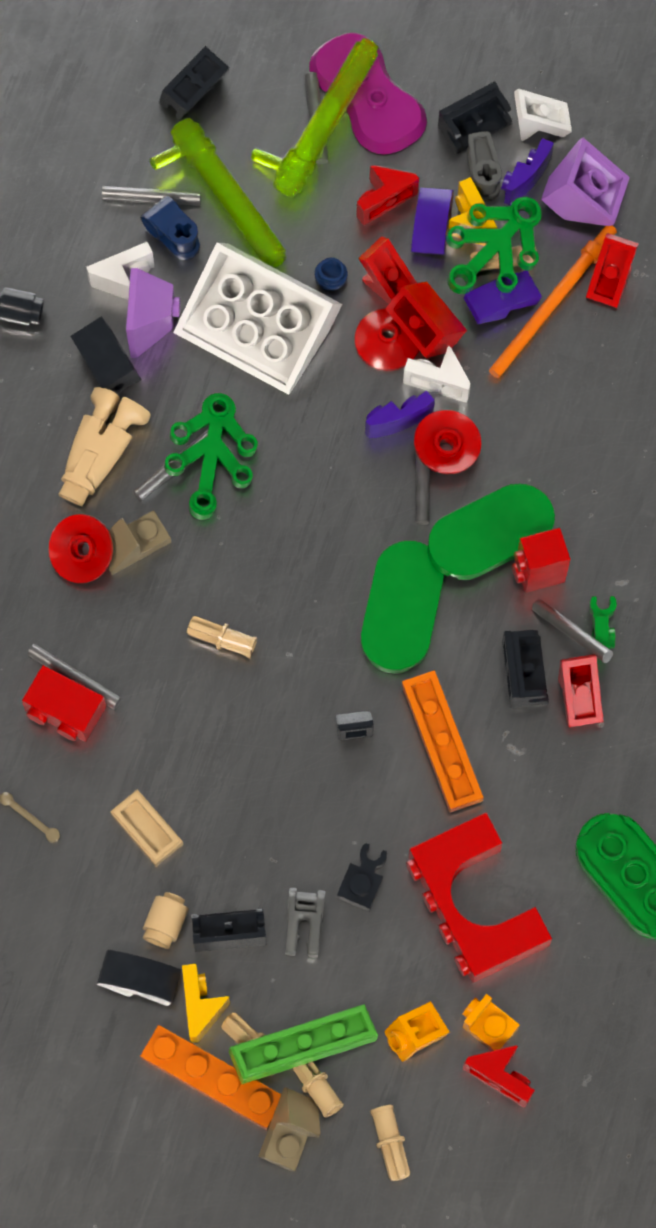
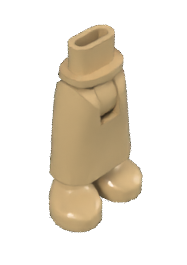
M100 387L94 388L91 394V401L95 405L92 416H83L68 456L65 474L61 478L64 484L58 494L61 498L79 506H83L88 495L94 494L95 489L105 479L130 443L132 436L126 432L127 428L131 424H147L151 417L150 412L127 397H123L120 400V397L115 392ZM117 410L112 423H109L107 426L106 421L110 414Z

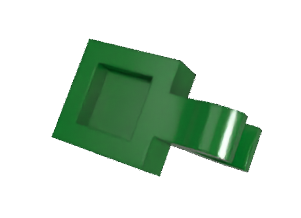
M592 596L589 604V611L592 615V637L608 649L615 648V628H609V618L615 612L617 606L614 596H610L609 608L600 609L597 606V597Z

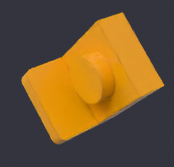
M486 994L481 1001L475 997L462 1013L466 1017L463 1029L489 1050L494 1051L504 1047L520 1024L491 1002L492 998Z
M431 1001L397 1017L384 1031L390 1048L397 1053L402 1062L408 1060L417 1051L443 1039L450 1033Z

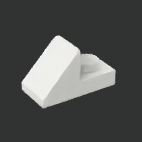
M522 89L514 91L521 141L526 140L537 131L565 137L572 132L566 102Z
M145 242L87 266L86 270L91 287L128 300L130 285L128 278H130L131 268H138L148 273L150 269L155 267L153 252L148 242Z
M450 346L447 347L441 368L436 367L432 362L425 359L413 360L408 358L404 368L403 384L467 403L471 383Z

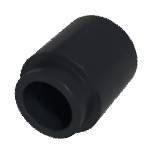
M5 287L3 293H0V320L29 327L31 324H40L44 299L38 298L35 293Z

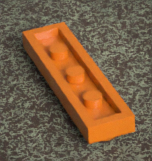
M435 670L402 681L403 691L449 812L451 813L483 802L484 797Z
M160 1025L157 1026L140 1055L142 1060L261 1128L268 1130L281 1096L280 1093L257 1080L241 1084L234 1067Z

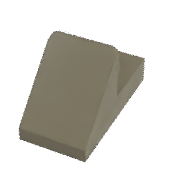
M154 510L128 525L121 518L111 527L109 533L113 543V555L108 570L113 575L171 543V537Z
M287 1087L283 1088L258 1155L259 1158L289 1171L296 1170L308 1136L319 1137L321 1133L319 1110L313 1099Z

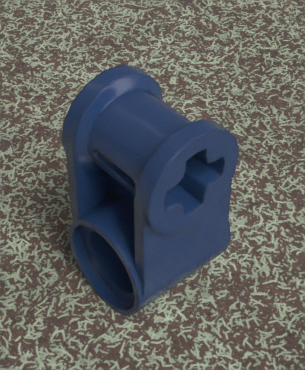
M169 196L162 198L140 216L147 231L178 259H192L199 253L200 243L197 238V225Z

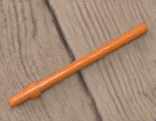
M613 225L605 226L593 241L589 240L580 251V258L491 366L489 372L495 378L501 377L592 263H597L606 234L615 235L617 233V229Z

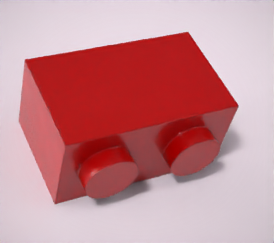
M427 281L403 286L385 308L425 358L445 354L447 347L453 348L467 331Z
M556 528L520 538L518 551L514 552L515 563L512 564V570L517 584H523L525 593L565 583L571 558L561 529Z
M42 665L22 699L28 718L41 725L48 722L56 726L57 732L72 741L79 738L86 742L107 707L104 696Z

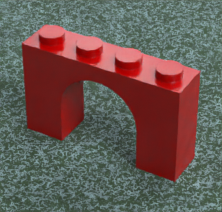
M487 812L410 848V860L406 862L413 880L417 881L420 879L426 891L422 893V897L430 913L436 911L442 924L438 925V929L447 945L452 943L458 956L454 957V960L463 977L469 975L472 983L549 947L552 941V937L536 907L503 923L492 926L472 923L464 918L456 909L451 896V886L455 878L466 868L501 852L503 843Z

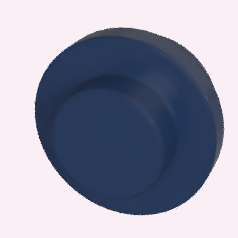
M326 258L316 266L314 277L317 284L323 289L337 290L346 283L348 271L339 259Z

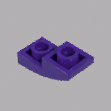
M542 138L537 150L531 148L526 164L517 161L514 171H507L501 186V190L505 191L504 204L510 206L514 200L523 197L534 187L552 158L554 142Z
M420 188L413 228L412 253L446 255V236L448 234L449 220L452 215L454 190Z
M528 271L515 273L518 282L514 290L509 293L499 291L496 287V280L464 295L463 299L477 324L504 319L510 310L539 303L542 295ZM503 277L501 279L503 284L507 286L512 285V281L509 278Z
M425 391L418 397L413 395L402 404L401 410L392 401L384 407L381 405L375 407L366 417V436L369 439L384 437L404 431L420 423L427 415L434 412L435 399Z

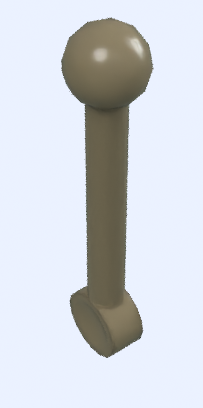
M4 792L0 795V803L2 805H9L45 833L48 842L55 843L60 839L58 829L49 828L15 802L11 793Z

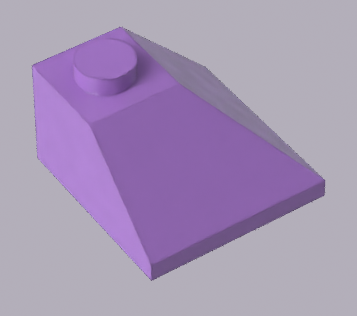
M581 138L549 176L541 201L564 220L611 226L615 223L630 177L586 139Z
M131 268L126 333L130 358H138L173 329V318L180 317V297L174 296L173 284L138 268Z

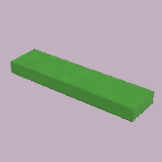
M365 1004L231 1046L229 1055L241 1084H245L377 1040L378 1034Z

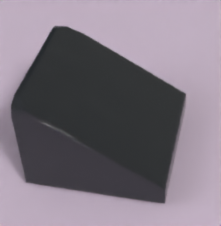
M369 711L336 715L338 740L372 737L374 723Z

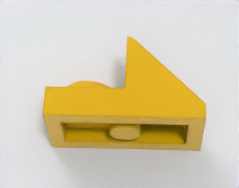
M471 177L460 181L455 202L461 214L449 220L448 232L453 226H461L464 229H498L494 220H487L484 225L479 227L469 223L467 214L474 204L485 205ZM473 212L475 218H484L481 212ZM457 233L451 234V236L462 239ZM476 243V244L485 246L487 243Z
M197 964L182 965L189 1037L191 1043L194 1044L200 1042L228 1008L230 997L201 999V996L208 995L205 973L198 974Z

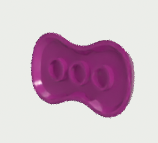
M347 33L325 42L311 56L309 69L310 72L317 73L319 88L333 96L343 105L349 115L353 133L364 148L376 154H392L405 149L422 136L427 126V116L422 104L393 82L387 73L383 55L374 41L362 34Z

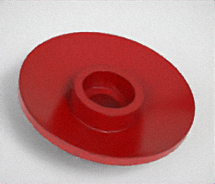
M385 308L367 314L356 328L354 339L356 351L366 364L375 369L383 371L401 369L406 366L408 358L414 360L419 352L418 348ZM390 331L394 333V336L385 338L382 333Z
M440 410L433 412L422 419L415 431L414 448L418 458L429 469L441 474H457L467 470L476 462L481 451L482 440L477 426L470 418L456 411ZM448 443L452 449L450 451L443 450L440 444Z
M76 514L66 517L54 528L49 540L50 561L56 572L70 582L87 583L96 580L107 570L112 559L113 543L111 535L101 521L90 515ZM84 543H88L89 545V552L87 555H85L82 551Z

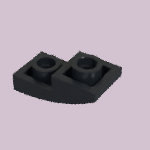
M107 950L97 985L128 997L136 994L168 1006L173 1002L182 969L145 957Z

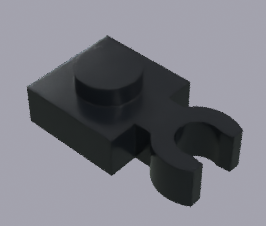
M365 843L360 850L361 865L359 867L350 863L337 893V899L370 912L383 881V876L375 873V871L385 865L387 851L382 850L379 859L370 860L367 857L370 844Z

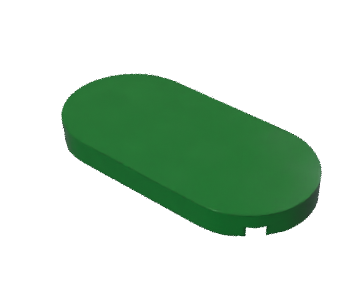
M527 484L504 486L438 520L429 535L427 548L429 559L440 573L448 577L449 575L458 577V580L477 578L515 559L514 552L518 551L520 538L552 530L555 521L552 503L542 491Z
M397 542L384 550L376 563L361 631V647L370 663L383 672L399 674L409 671L410 668L415 667L417 664L419 665L425 659L430 647L444 574L440 573L433 566L428 556V546L421 542Z
M602 813L592 817L584 824L576 841V857L579 865L635 932L646 938L656 939V844L640 825L628 816Z

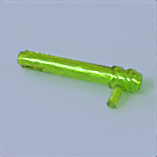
M362 38L361 41L355 43L295 147L288 150L284 159L258 148L253 150L251 160L276 170L273 186L280 193L291 198H295L297 193H302L307 184V176H312L315 171L318 157L378 57L377 50L379 47L373 41Z
M190 118L180 121L171 130L172 142L175 146L151 157L149 161L152 168L157 170L183 157L190 167H195L260 260L273 268L279 267L287 259L285 255L286 250L219 158L216 153L217 148L210 138L204 137L205 132L200 124Z

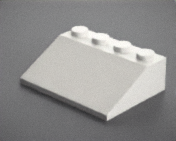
M217 242L173 333L286 394H290L328 335L342 304L228 243Z

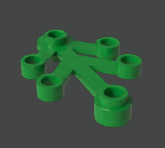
M520 197L514 200L510 207H486L478 203L470 208L467 219L471 225L479 227L484 225L487 220L508 221L501 229H464L461 226L450 228L446 236V242L451 248L459 249L465 243H487L467 265L459 264L451 270L447 283L453 292L466 294L471 291L476 282L477 273L497 252L500 274L496 279V287L503 293H509L514 290L518 278L513 268L511 238L518 230L522 251L517 257L518 266L528 271L532 270L539 261V255L535 250L533 228L538 225L542 216V211L537 201L530 197ZM526 211L529 214V218L521 217L519 212ZM473 212H481L484 218H475ZM451 234H459L462 237V241H455ZM523 256H531L533 263L525 262ZM503 277L509 278L512 281V285L507 286L503 284L501 279ZM455 279H464L466 285L460 286L456 284Z
M222 393L209 395L203 402L200 414L186 423H174L170 430L171 441L177 445H184L189 441L190 435L209 425L207 437L180 454H169L164 464L167 474L179 476L183 473L185 467L204 456L198 491L191 495L188 505L190 514L199 520L209 519L213 516L216 509L217 501L212 494L217 458L232 476L231 480L234 486L246 488L250 485L253 477L252 470L248 466L241 465L222 441V428L237 443V451L243 457H250L255 454L258 441L253 435L246 434L234 419L236 412L234 401ZM217 404L222 405L225 411L216 412L213 406ZM182 429L186 432V436L180 438L174 432ZM248 441L253 445V448L246 450L241 446V443ZM178 461L181 467L173 469L169 466V462ZM240 472L245 473L248 479L240 481L237 479L236 474ZM205 498L209 501V505L205 507L200 506L197 500Z

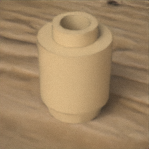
M165 892L164 896H156L143 926L145 930L143 939L158 947L169 949L171 943L177 941L189 911L183 905L185 900L169 892Z

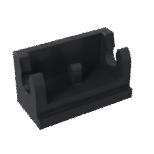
M205 46L162 90L159 104L165 109L169 105L173 106L177 111L176 117L181 119L223 77L230 67Z
M494 81L439 111L438 127L456 154L468 148V136L470 134L490 132L493 135L512 125V119L508 113L512 109Z
M102 316L71 335L72 340L101 388L111 390L117 394L142 380L112 329Z
M538 630L504 631L502 647L510 708L547 705L549 698L542 656L541 636H539Z
M263 908L191 915L195 952L267 945Z

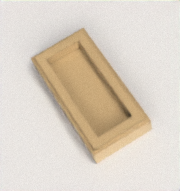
M138 789L110 811L112 817L156 867L183 845V841Z

